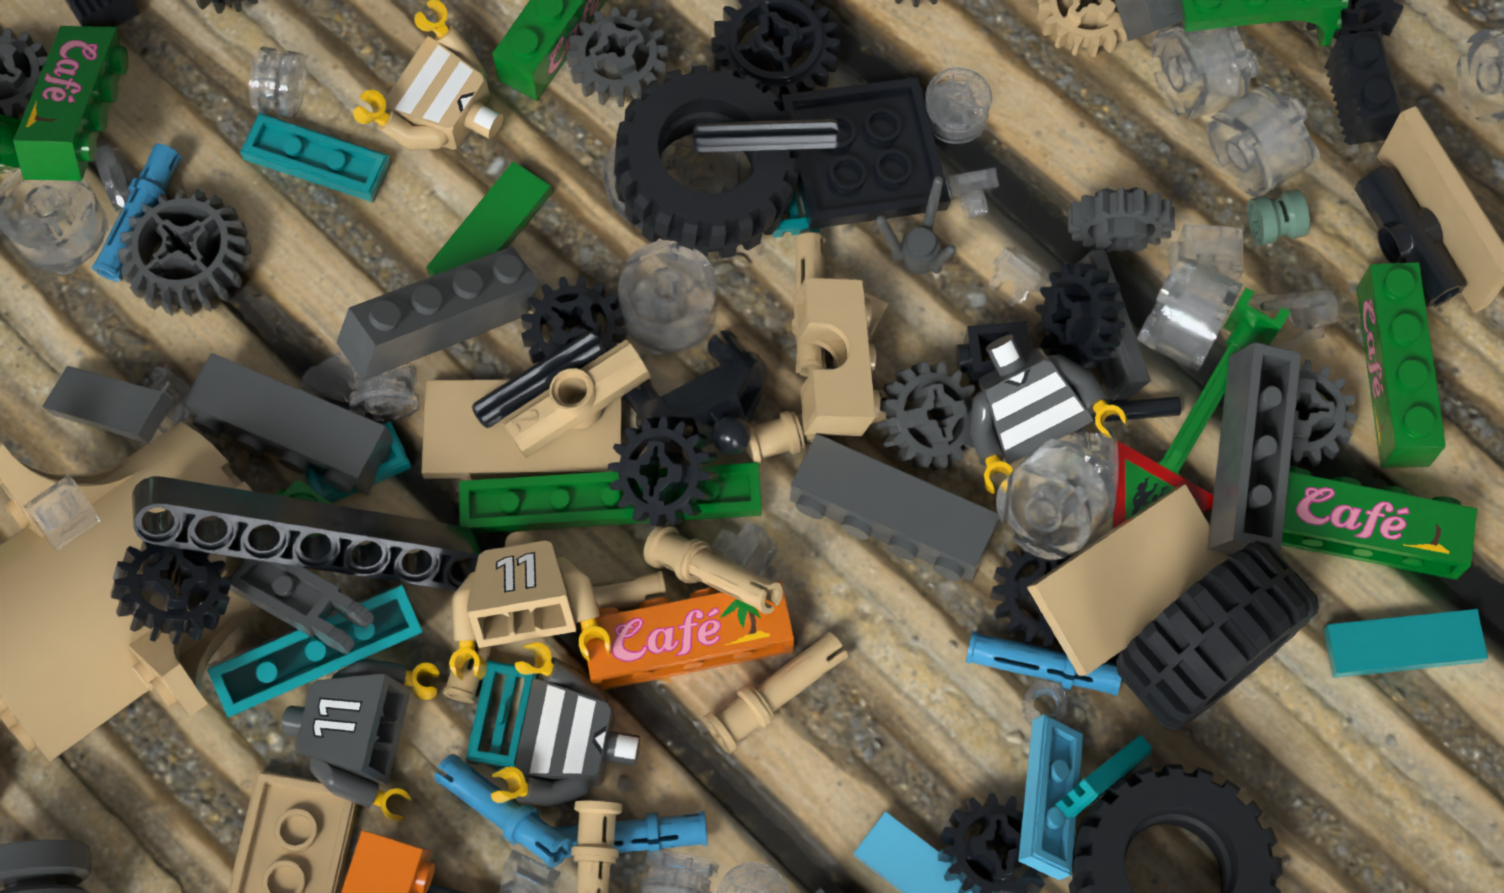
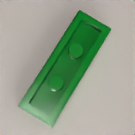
M513 161L426 266L427 273L430 276H434L508 248L552 194L551 185Z

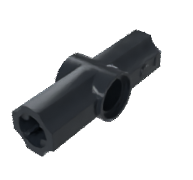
M1380 167L1358 181L1354 190L1378 227L1377 239L1386 259L1390 263H1419L1425 306L1437 307L1461 293L1467 284L1442 246L1443 233L1437 218L1428 208L1422 207L1419 209L1395 168Z

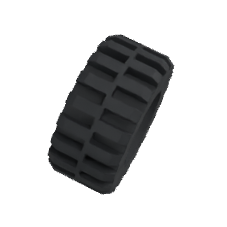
M707 65L692 66L691 73L682 75L680 69L665 73L662 85L652 80L642 88L641 100L639 98L631 100L625 110L624 121L619 123L614 163V175L616 176L615 190L618 200L625 203L624 213L632 225H637L640 222L643 223L642 236L651 243H656L659 238L666 242L665 251L678 256L681 249L694 251L693 259L707 260L708 252H719V257L723 259L735 256L737 246L741 244L745 250L749 251L761 243L763 233L771 235L778 228L782 215L787 214L792 202L801 165L799 162L801 149L743 151L752 167L750 177L736 188L720 193H702L684 187L668 174L661 162L663 151L679 138L693 134V128L696 123L794 120L790 111L784 110L780 112L782 100L773 90L763 93L760 90L761 81L749 74L746 75L744 80L735 77V69L721 66L719 73L707 72Z
M1258 540L1253 543L1251 542L1242 550L1235 552L1223 563L1213 568L1206 576L1193 584L1183 595L1164 609L1156 619L1152 620L1118 656L1116 660L1118 675L1163 727L1177 731L1189 722H1192L1201 713L1208 710L1218 700L1233 690L1293 638L1318 613L1320 609L1318 597L1271 544Z
M1166 764L1158 772H1154L1151 767L1135 771L1130 779L1126 781L1120 779L1109 787L1107 792L1097 800L1075 835L1072 881L1069 883L1070 893H1134L1126 877L1125 855L1134 837L1153 825L1178 826L1194 833L1205 842L1214 854L1220 869V893H1281V890L1275 884L1276 879L1283 874L1282 858L1273 857L1271 848L1278 843L1272 827L1263 829L1257 820L1263 814V811L1254 800L1246 806L1236 796L1241 790L1240 787L1230 780H1227L1222 786L1211 781L1213 772L1197 767L1191 774L1184 773L1182 764Z

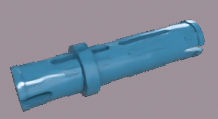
M154 144L138 179H132L128 187L130 194L112 227L106 243L91 267L98 275L114 282L122 280L121 268L124 265L119 261L117 251L128 245L120 241V233L134 231V228L128 223V216L142 218L144 216L141 210L142 202L153 208L159 204V193L168 197L165 191L183 159L180 154H177L176 150L163 144Z
M972 630L966 663L968 664L974 663L1016 674L1061 683L1060 688L1071 690L1073 685L1109 693L1116 697L1118 695L1122 678L1118 675L1116 663L1106 661L1088 675L1078 676L1065 652L980 634Z
M456 754L447 756L439 764L438 768L447 773V775L445 776L440 771L435 772L434 780L436 783L443 785L503 830L504 838L512 845H516V843L523 845L543 860L550 868L557 867L567 857L568 853L560 849V847L562 846L566 850L571 849L572 840L540 818L538 809L531 804L522 805L515 799L504 803L494 802L491 798V793L501 791V789L462 761Z
M705 811L695 814L659 817L658 812L647 813V818L616 821L614 847L619 850V853L649 850L650 855L661 854L664 848L695 845L708 846ZM578 825L551 826L562 835L569 837L572 840V847L577 845ZM560 847V849L568 853L566 858H573L571 856V849L566 850L564 847Z

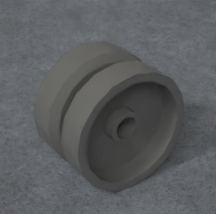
M46 839L0 845V893H90L76 886L89 878L91 874L90 846L84 842Z

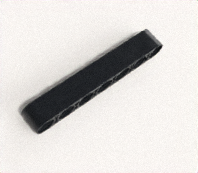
M151 476L143 479L135 486L132 492L134 530L139 538L154 545L457 591L468 575L475 571L478 556L484 552L479 534L465 526L162 476ZM153 508L166 509L165 511L158 513L148 511ZM208 516L219 517L213 521L201 520ZM260 525H270V527L265 529H255V527ZM312 533H321V535L316 537H306ZM364 541H372L366 545H357ZM414 549H421L415 553H408ZM463 557H469L465 560L457 561L458 559H461Z

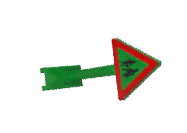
M1245 288L1223 326V329L1230 332L1225 342L1228 348L1162 461L1155 462L1120 441L1113 443L1112 530L1175 487L1184 484L1188 487L1203 514L1212 509L1214 495L1181 477L1179 470L1225 393L1229 356L1254 342L1270 345L1283 326L1290 311L1281 307L1274 319L1268 317L1261 311L1248 305L1255 292Z

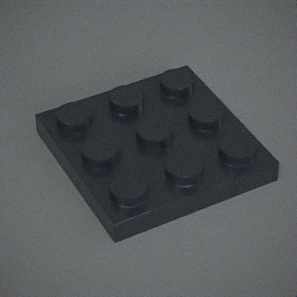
M918 77L781 95V112L784 110L790 111L794 120L835 119L839 126V142L837 147L801 149L799 158L801 165L797 181L809 229L873 221L880 215L888 219L923 214L926 212L933 179L936 176H940L943 179L937 211L948 209L951 201Z

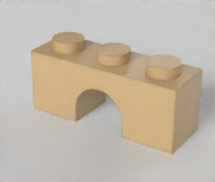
M805 277L793 298L796 342L816 344L825 348L833 356L837 368L813 369L800 388L804 435L862 436L873 420L878 418L880 412V394L877 389H873L872 373L876 364V349L873 343H869L867 331L872 317L871 301L869 298H864L863 280Z

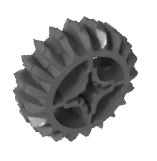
M178 188L175 199L168 200L165 195L159 193V204L152 208L150 205L142 202L141 210L144 213L142 218L128 216V223L134 228V231L120 233V241L128 245L117 251L118 259L124 265L121 268V274L125 281L131 284L130 289L133 294L140 299L144 298L146 304L154 310L162 305L164 311L173 316L181 306L184 313L192 317L195 305L202 304L205 310L211 312V300L218 296L220 300L228 302L229 294L226 288L228 286L241 288L242 280L238 273L249 271L250 264L245 256L252 254V247L249 240L246 239L248 237L247 228L244 222L238 220L239 216L236 210L231 206L225 207L222 199L217 197L216 194L207 199L205 193L197 189L191 198L188 199L185 191ZM163 239L161 247L153 254L155 259L150 262L155 246ZM221 241L219 252L215 260L208 267V258L216 251L215 245ZM175 244L183 251H187L191 255L193 254L195 260H192L187 253L183 254L182 251L177 250Z

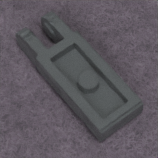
M244 559L230 576L232 581L231 592L313 638L316 635L326 645L345 654L350 652L355 642L345 631L336 628L326 621L334 609L345 619L365 629L374 620V616L368 609L342 594L340 587L304 567Z

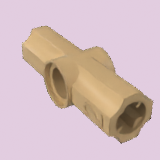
M624 340L581 369L572 368L559 372L553 378L547 391L503 418L501 422L521 453L527 458L570 429L586 428L593 425L599 419L604 407L651 378V375L631 343ZM577 393L586 394L579 403L566 404L572 395Z

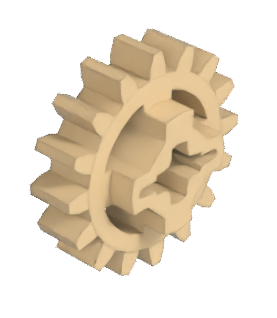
M1037 1L1039 5L1036 17L1037 20L1044 21L1043 35L1047 36L1055 33L1057 37L1054 46L1060 48L1065 43L1071 44V53L1074 56H1077L1081 47L1087 48L1091 57H1096L1099 46H1103L1111 53L1115 49L1117 40L1122 42L1128 40L1118 10L1117 12L1115 11L1117 8L1115 1Z

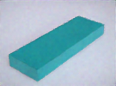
M262 113L258 114L240 151L243 160L372 203L391 165L390 157L387 154Z
M1478 609L1327 624L1323 629L1333 678L1483 663L1488 658Z

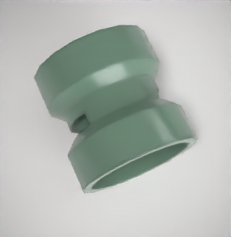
M1295 189L1282 192L1275 199L1262 196L1248 201V225L1253 240L1257 245L1262 246L1274 243L1281 236L1295 239L1309 234V210L1304 195L1300 190Z

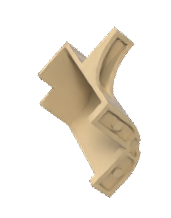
M179 422L123 461L108 468L84 474H56L36 469L17 460L0 442V486L10 499L3 507L15 524L22 530L0 545V719L28 753L38 748L46 759L51 762L148 690L150 692L154 691L167 708L177 704L191 717L207 705L202 696L201 683L204 671L212 656L233 631L261 609L229 590L227 596L230 597L225 614L219 618L217 627L213 631L204 627L200 639L196 641L189 637L187 632L182 633L179 643L174 645L167 633H161L155 642L150 641L149 634L151 629L145 626L133 632L130 630L133 616L118 617L116 613L119 600L111 598L110 593L114 583L113 575L117 562L123 561L126 549L129 546L140 550L143 541L134 530L132 492L140 481L151 476H162L252 491L245 481L241 482L233 474L228 460L204 436L183 422ZM153 508L148 511L158 513L165 511L166 509ZM208 516L201 520L213 521L219 517ZM260 525L255 527V529H265L270 527V525ZM213 553L209 557L210 562H225L226 566L222 577L230 578L245 559Z

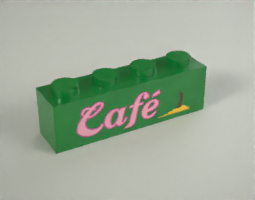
M529 0L492 53L498 81L538 101L566 61L567 52L571 51L570 35L581 36L579 23L585 21L591 25L595 19L594 12H600L607 0Z
M60 26L13 139L23 180L82 181L88 163L95 160L99 133L105 132L107 128L109 106L111 103H115L118 98L119 79L121 75H126L128 71V51L125 46H120L116 27Z
M1419 263L1370 264L1356 287L1380 468L1430 467L1444 450L1446 444Z
M1289 467L1281 546L1457 580L1471 566L1477 508L1463 506L1461 501L1452 497L1439 496L1427 499L1412 496L1409 490L1400 487L1376 489L1361 486V482L1353 478L1336 477L1329 480L1314 477L1311 472L1302 468Z

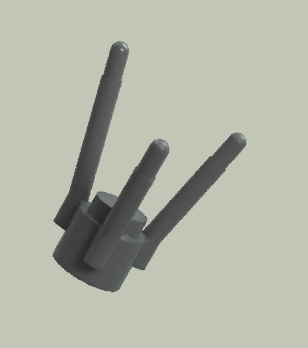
M936 176L933 179L922 227L912 229L905 234L901 244L886 218L882 215L876 218L879 229L891 249V259L893 261L901 260L903 267L914 274H925L930 271L935 274L940 273L943 264L956 252V247L949 245L939 253L940 241L933 232L943 179L940 176Z

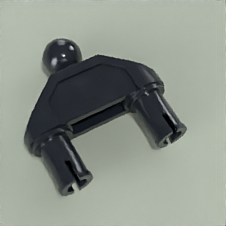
M723 330L720 333L727 342L726 345L721 342L716 334L711 337L707 345L709 354L716 359L720 366L661 397L648 379L639 385L642 389L638 390L635 387L623 395V398L636 412V426L641 431L642 419H656L659 424L661 416L674 417L676 426L681 421L694 424L691 436L702 434L708 437V441L702 448L713 443L724 454H738L749 445L751 440V429L748 423L765 390L767 381L766 364L758 354L746 351L738 342L733 332Z

